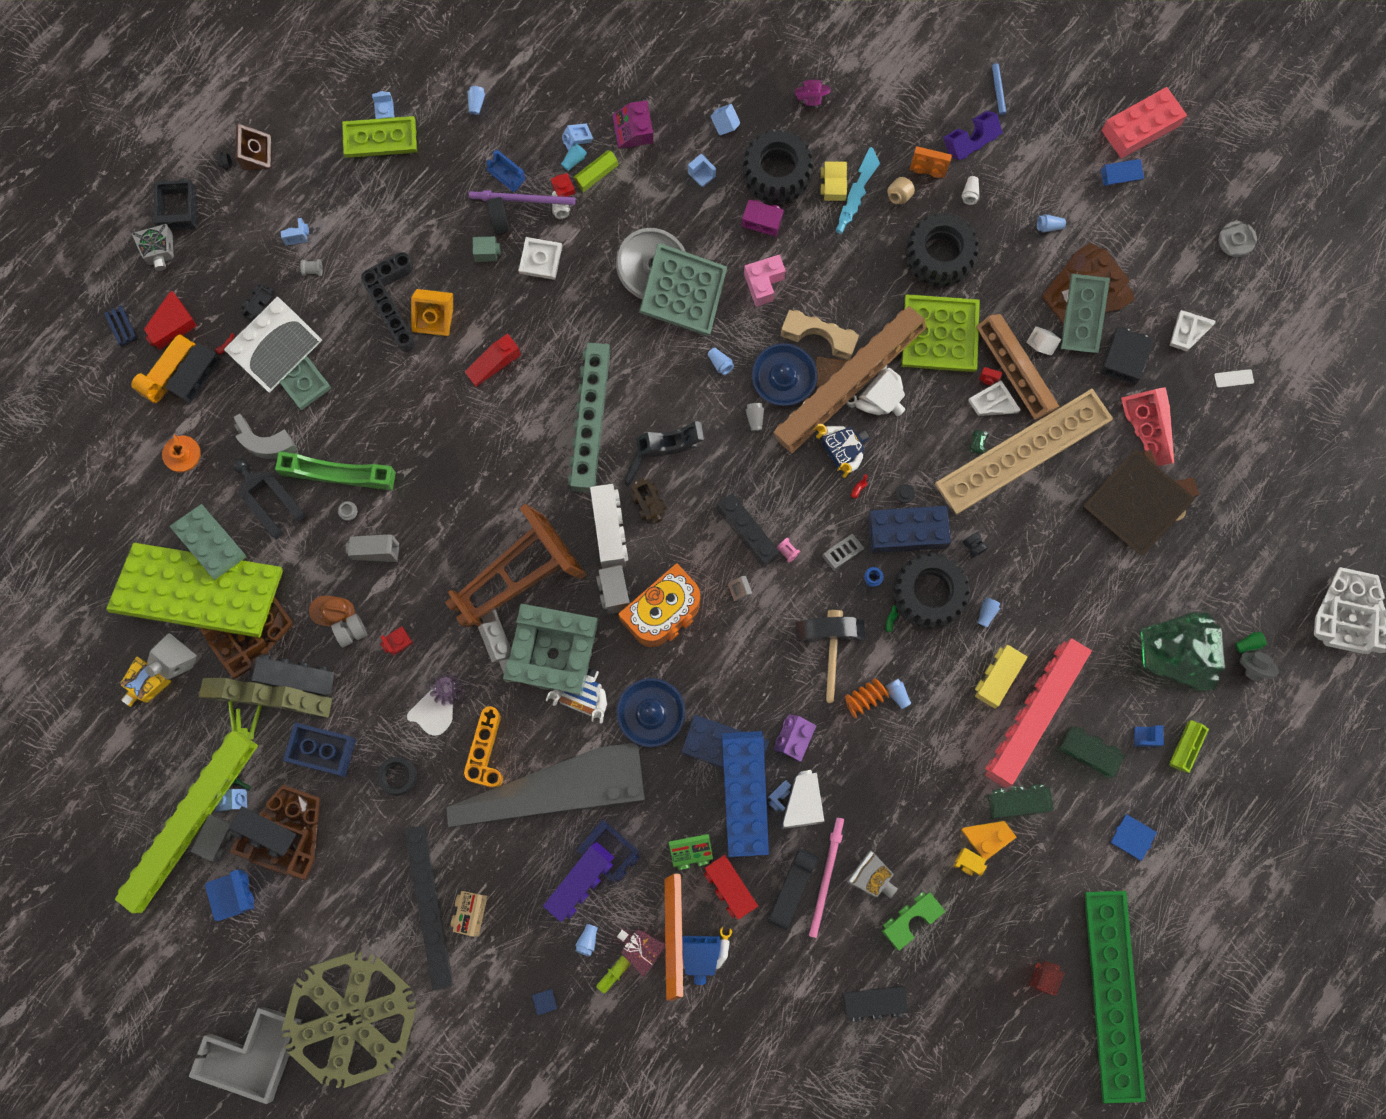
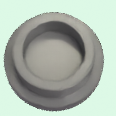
M344 502L338 508L339 516L346 521L354 519L358 512L356 505L352 502Z

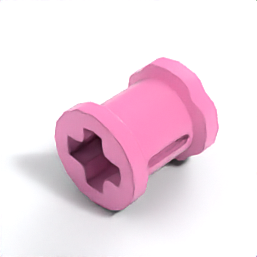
M788 538L784 539L776 547L787 559L788 563L793 561L801 552L790 544Z

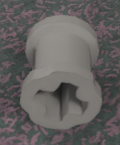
M317 259V261L301 260L302 276L307 274L322 276L323 266L321 259Z

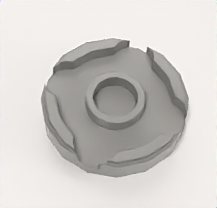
M1235 221L1225 225L1219 234L1218 240L1222 250L1229 256L1244 257L1254 249L1257 236L1250 225L1243 224L1241 221Z

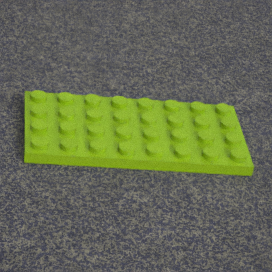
M133 543L106 609L110 613L260 638L283 569L279 566L240 561L214 580L191 552Z

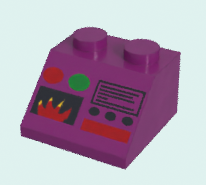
M647 100L629 103L612 115L618 149L654 143Z

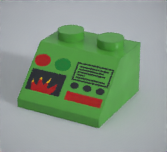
M709 834L669 842L673 867H678V870L690 868L689 864L697 863L698 866L709 865V860H713Z

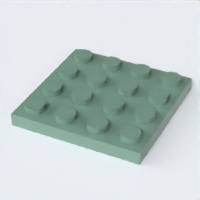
M658 243L639 313L709 336L727 266Z

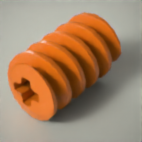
M874 678L872 684L867 682L865 684L866 689L862 686L859 687V693L854 690L852 696L849 694L845 696V703L855 719L857 718V711L862 715L864 714L863 707L869 711L870 703L876 707L877 699L880 702H884L883 695L889 699L886 689L877 679Z

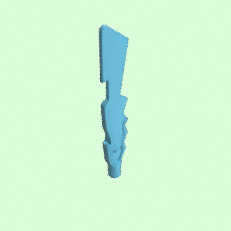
M872 147L869 148L858 171L861 175L857 183H853L847 198V205L843 206L839 224L836 228V232L839 234L843 233L845 226L852 222L853 215L858 212V206L861 205L860 199L866 194L864 186L880 164Z

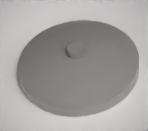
M657 228L639 229L631 233L623 241L617 252L616 269L618 276L625 288L638 298L643 299L658 243L686 252L682 244L673 235Z

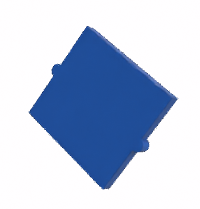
M1125 814L1120 825L1116 827L1117 831L1110 843L1142 861L1147 850L1151 848V843L1157 832Z

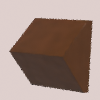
M237 124L236 160L243 170L270 169L271 135Z

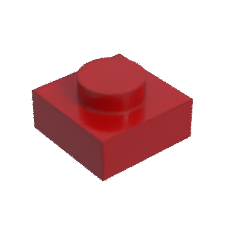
M984 367L979 380L987 385H994L999 382L1002 372Z

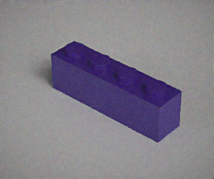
M595 842L589 847L543 907L560 922L566 917L570 919L577 911L575 906L578 903L582 904L589 896L587 891L590 888L594 889L601 881L599 876L602 873L606 874L613 866L611 861L615 857L598 842Z

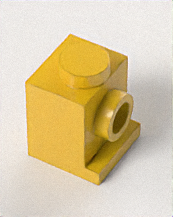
M967 848L961 849L953 864L955 868L961 866V870L971 876L973 873L982 876L987 866L984 865L986 859Z

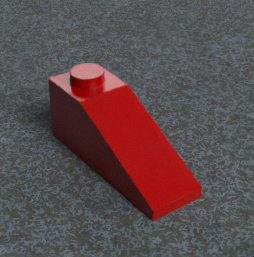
M507 333L493 343L465 371V374L477 387L521 356L519 347Z

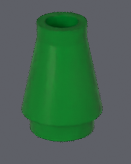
M1254 631L1244 639L1236 642L1235 646L1238 653L1241 654L1243 652L1261 650L1264 646H1267V641L1261 631Z

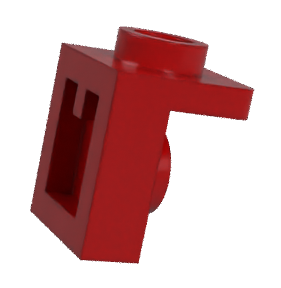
M402 626L386 637L384 635L380 637L383 641L380 643L386 653L390 652L393 656L413 644Z

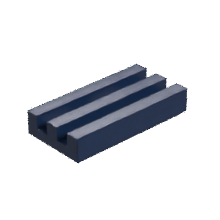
M122 305L118 306L116 310L114 308L111 309V312L108 313L107 311L104 313L120 346L137 339ZM119 313H121L125 321V324L131 334L130 337H128L122 325V322L118 316ZM113 316L119 326V329L124 337V340L121 339L119 332L113 322Z

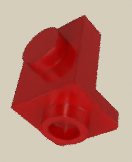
M568 173L551 178L553 190L558 197H568L576 194Z

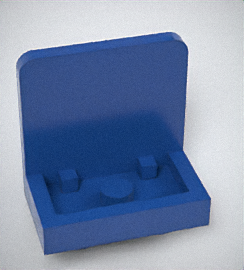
M244 870L232 871L230 875L206 883L205 887L215 921L255 909L254 897L248 886L249 878Z

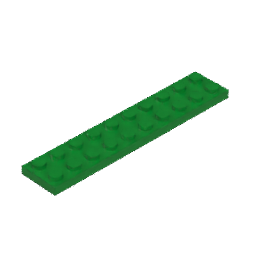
M1084 892L1102 1103L1146 1102L1127 892Z

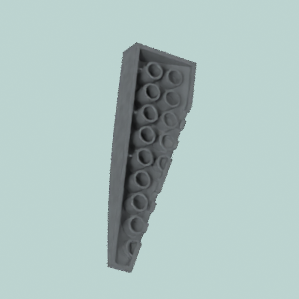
M636 743L599 747L446 807L448 827L645 802L639 746Z

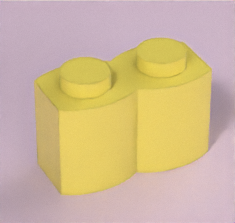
M825 162L824 167H821L820 178H824V184H821L820 195H824V201H846L847 162Z

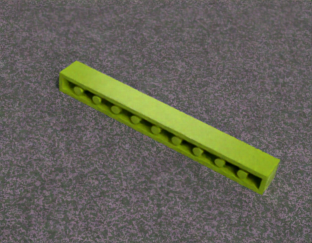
M231 731V733L225 736L224 743L220 749L214 752L208 766L202 769L199 779L191 785L185 799L177 805L174 815L166 821L162 832L154 838L151 848L142 855L141 862L131 871L128 881L119 888L115 900L131 913H143L200 831L209 814L211 815L258 747L256 743L241 732Z

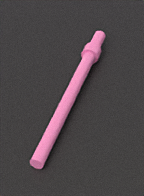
M836 818L834 831L829 839L831 841L809 933V936L817 938L838 844L841 843L843 836L841 835L844 823L842 818Z

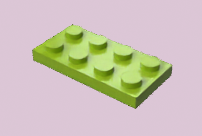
M414 116L342 122L345 158L417 152L416 119Z

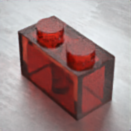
M1046 961L1043 964L1037 963L1028 986L1045 994L1057 996L1065 973L1060 971V966Z

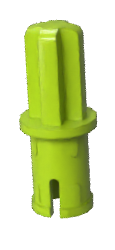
M621 956L611 969H607L609 972L597 984V989L602 993H606L616 980H620V976L631 963L624 956Z

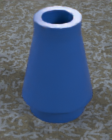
M876 567L867 569L864 574V579L869 587L880 585L884 578L882 571Z

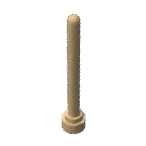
M828 610L827 617H843V611ZM830 639L827 703H833L838 639Z

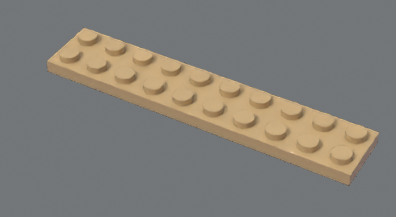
M1090 389L937 481L935 486L956 516L1110 423L1113 417L1094 390Z

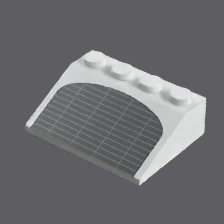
M277 296L224 350L270 393L322 339Z

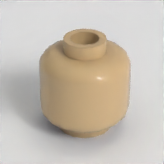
M898 177L888 187L887 192L890 201L902 205L912 197L915 189L911 180L905 177Z

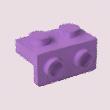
M789 714L783 722L780 735L776 738L774 750L784 753L797 761H802L816 725L800 716Z

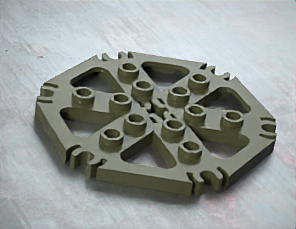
M356 951L311 965L309 967L313 969L314 974L310 970L305 969L304 972L308 974V979L302 981L299 977L297 978V982L302 987L297 986L295 982L293 984L281 1032L288 1029L291 1030L282 1034L283 1038L287 1036L292 1038L291 1043L286 1044L285 1048L289 1049L295 1046L294 1049L287 1052L321 1084H323L324 1077L327 1076L325 1080L326 1086H329V1082L333 1078L337 1080V1088L341 1086V1079H344L342 1088L385 1074L390 1072L384 1066L386 1063L389 1068H394V1065L390 1062L392 1057H397L399 1060L402 1059L397 1050L405 1055L416 1006L407 1009V1006L416 1004L414 1000L411 1002L406 1001V996L412 994V990H407L403 993L404 989L411 987L378 956H375L374 963H371L373 960L372 953L369 954L367 960L361 959L362 951L358 952L357 959L355 960ZM348 964L351 967L343 998L323 980L322 974L325 970ZM374 971H381L394 983V992L365 1002L372 973ZM303 995L309 996L328 1014L299 1025L294 1022L298 1000ZM347 1013H350L351 1016L361 1015L355 1017L350 1025L348 1022L343 1021ZM401 1014L404 1016V1023L400 1039L396 1043H391L371 1024L392 1015ZM334 1036L326 1067L318 1068L304 1056L303 1048L306 1045ZM356 1040L376 1058L377 1064L372 1069L352 1075L348 1072V1066Z

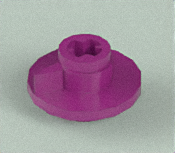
M821 80L804 81L802 87L795 89L797 99L804 100L805 105L808 106L821 104L822 96L831 92L829 86L821 85Z

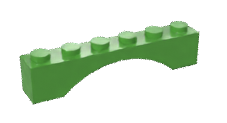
M286 452L278 453L275 468L281 476L391 491H393L396 475L392 466L341 464Z

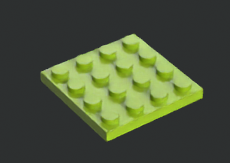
M905 295L904 310L910 306L925 319L926 329L902 350V367L976 372L979 331L976 326L979 325L980 300Z

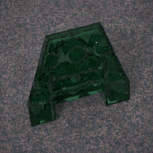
M1191 612L1141 629L1144 669L1164 677H1172L1176 682L1191 685L1190 688L1195 690H1215L1219 682L1218 672L1224 670L1225 664L1222 630L1218 625L1214 624V619L1209 613Z

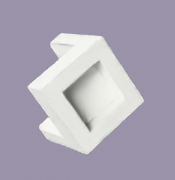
M1035 326L1026 343L1038 352L1053 355L1061 339L1051 331Z

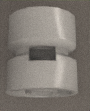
M357 613L347 617L346 622L339 621L331 625L333 633L342 648L352 644L353 639L358 641L367 636L366 629Z

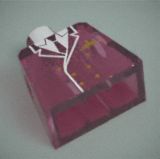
M623 928L616 937L625 945L621 954L643 977L665 948V942L640 929H637L634 935H632Z

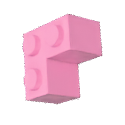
M780 255L760 260L744 267V276L756 307L773 302L774 291L771 284L785 279L786 270Z

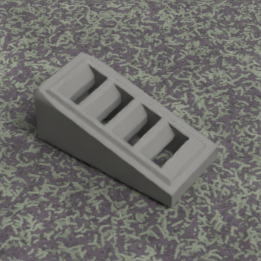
M851 534L826 551L822 557L832 570L835 571L864 550V547ZM849 541H852L854 543V545L857 547L856 550H854L852 546L848 543ZM844 545L850 550V554L843 548ZM838 549L845 555L844 558L838 553ZM833 553L839 559L838 562H836V560L832 557Z

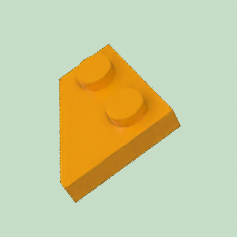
M1005 821L961 829L977 853L986 860L1016 838Z

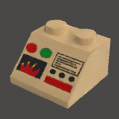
M461 891V895H457L455 907H458L456 915H453L451 920L453 932L473 937L479 936L487 901L486 895Z

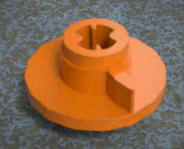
M174 434V438L165 444L162 451V459L165 465L178 473L193 469L201 457L198 443L191 437L184 435L176 436Z

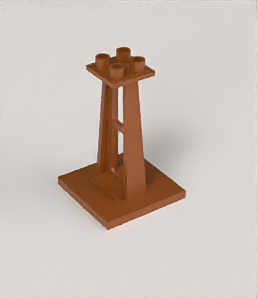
M527 504L520 507L532 528L460 592L453 590L448 592L451 598L445 601L450 610L453 611L455 609L456 612H462L456 617L462 626L466 625L468 628L472 625L480 626L483 624L480 618L560 568L581 580L587 576L544 514ZM540 540L552 556L551 560L520 581L513 582L505 570L506 566L535 541ZM496 574H500L507 583L508 588L479 608H475L470 601L471 595Z

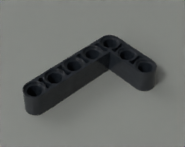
M400 252L365 270L361 274V281L400 350L409 352L415 347L414 339L385 289V286L410 274L413 270V264L409 255L405 252ZM402 262H407L406 265L400 266ZM386 270H391L389 274H383ZM369 279H375L373 282L367 283ZM380 293L383 294L382 297H380V298H375L376 295H378V294H380ZM386 309H392L389 313H384ZM400 324L398 328H392L393 325ZM403 339H409L407 343H401Z

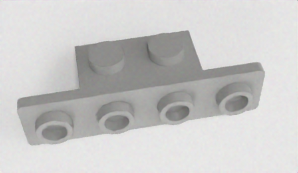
M493 610L482 617L484 624L478 626L491 661H499L504 673L507 660L510 658L511 647L497 612Z

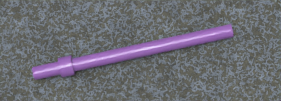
M488 190L469 192L470 199H482L486 202L488 199L502 197V201L575 205L574 197L492 193V191Z

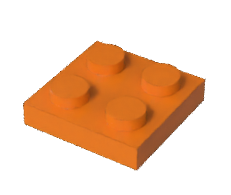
M916 146L910 170L919 174H930L935 178H945L952 155Z

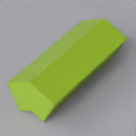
M607 150L573 177L576 185L585 192L616 168L618 160L612 151Z
M1193 720L1188 721L1169 766L1190 773L1209 729L1201 723Z

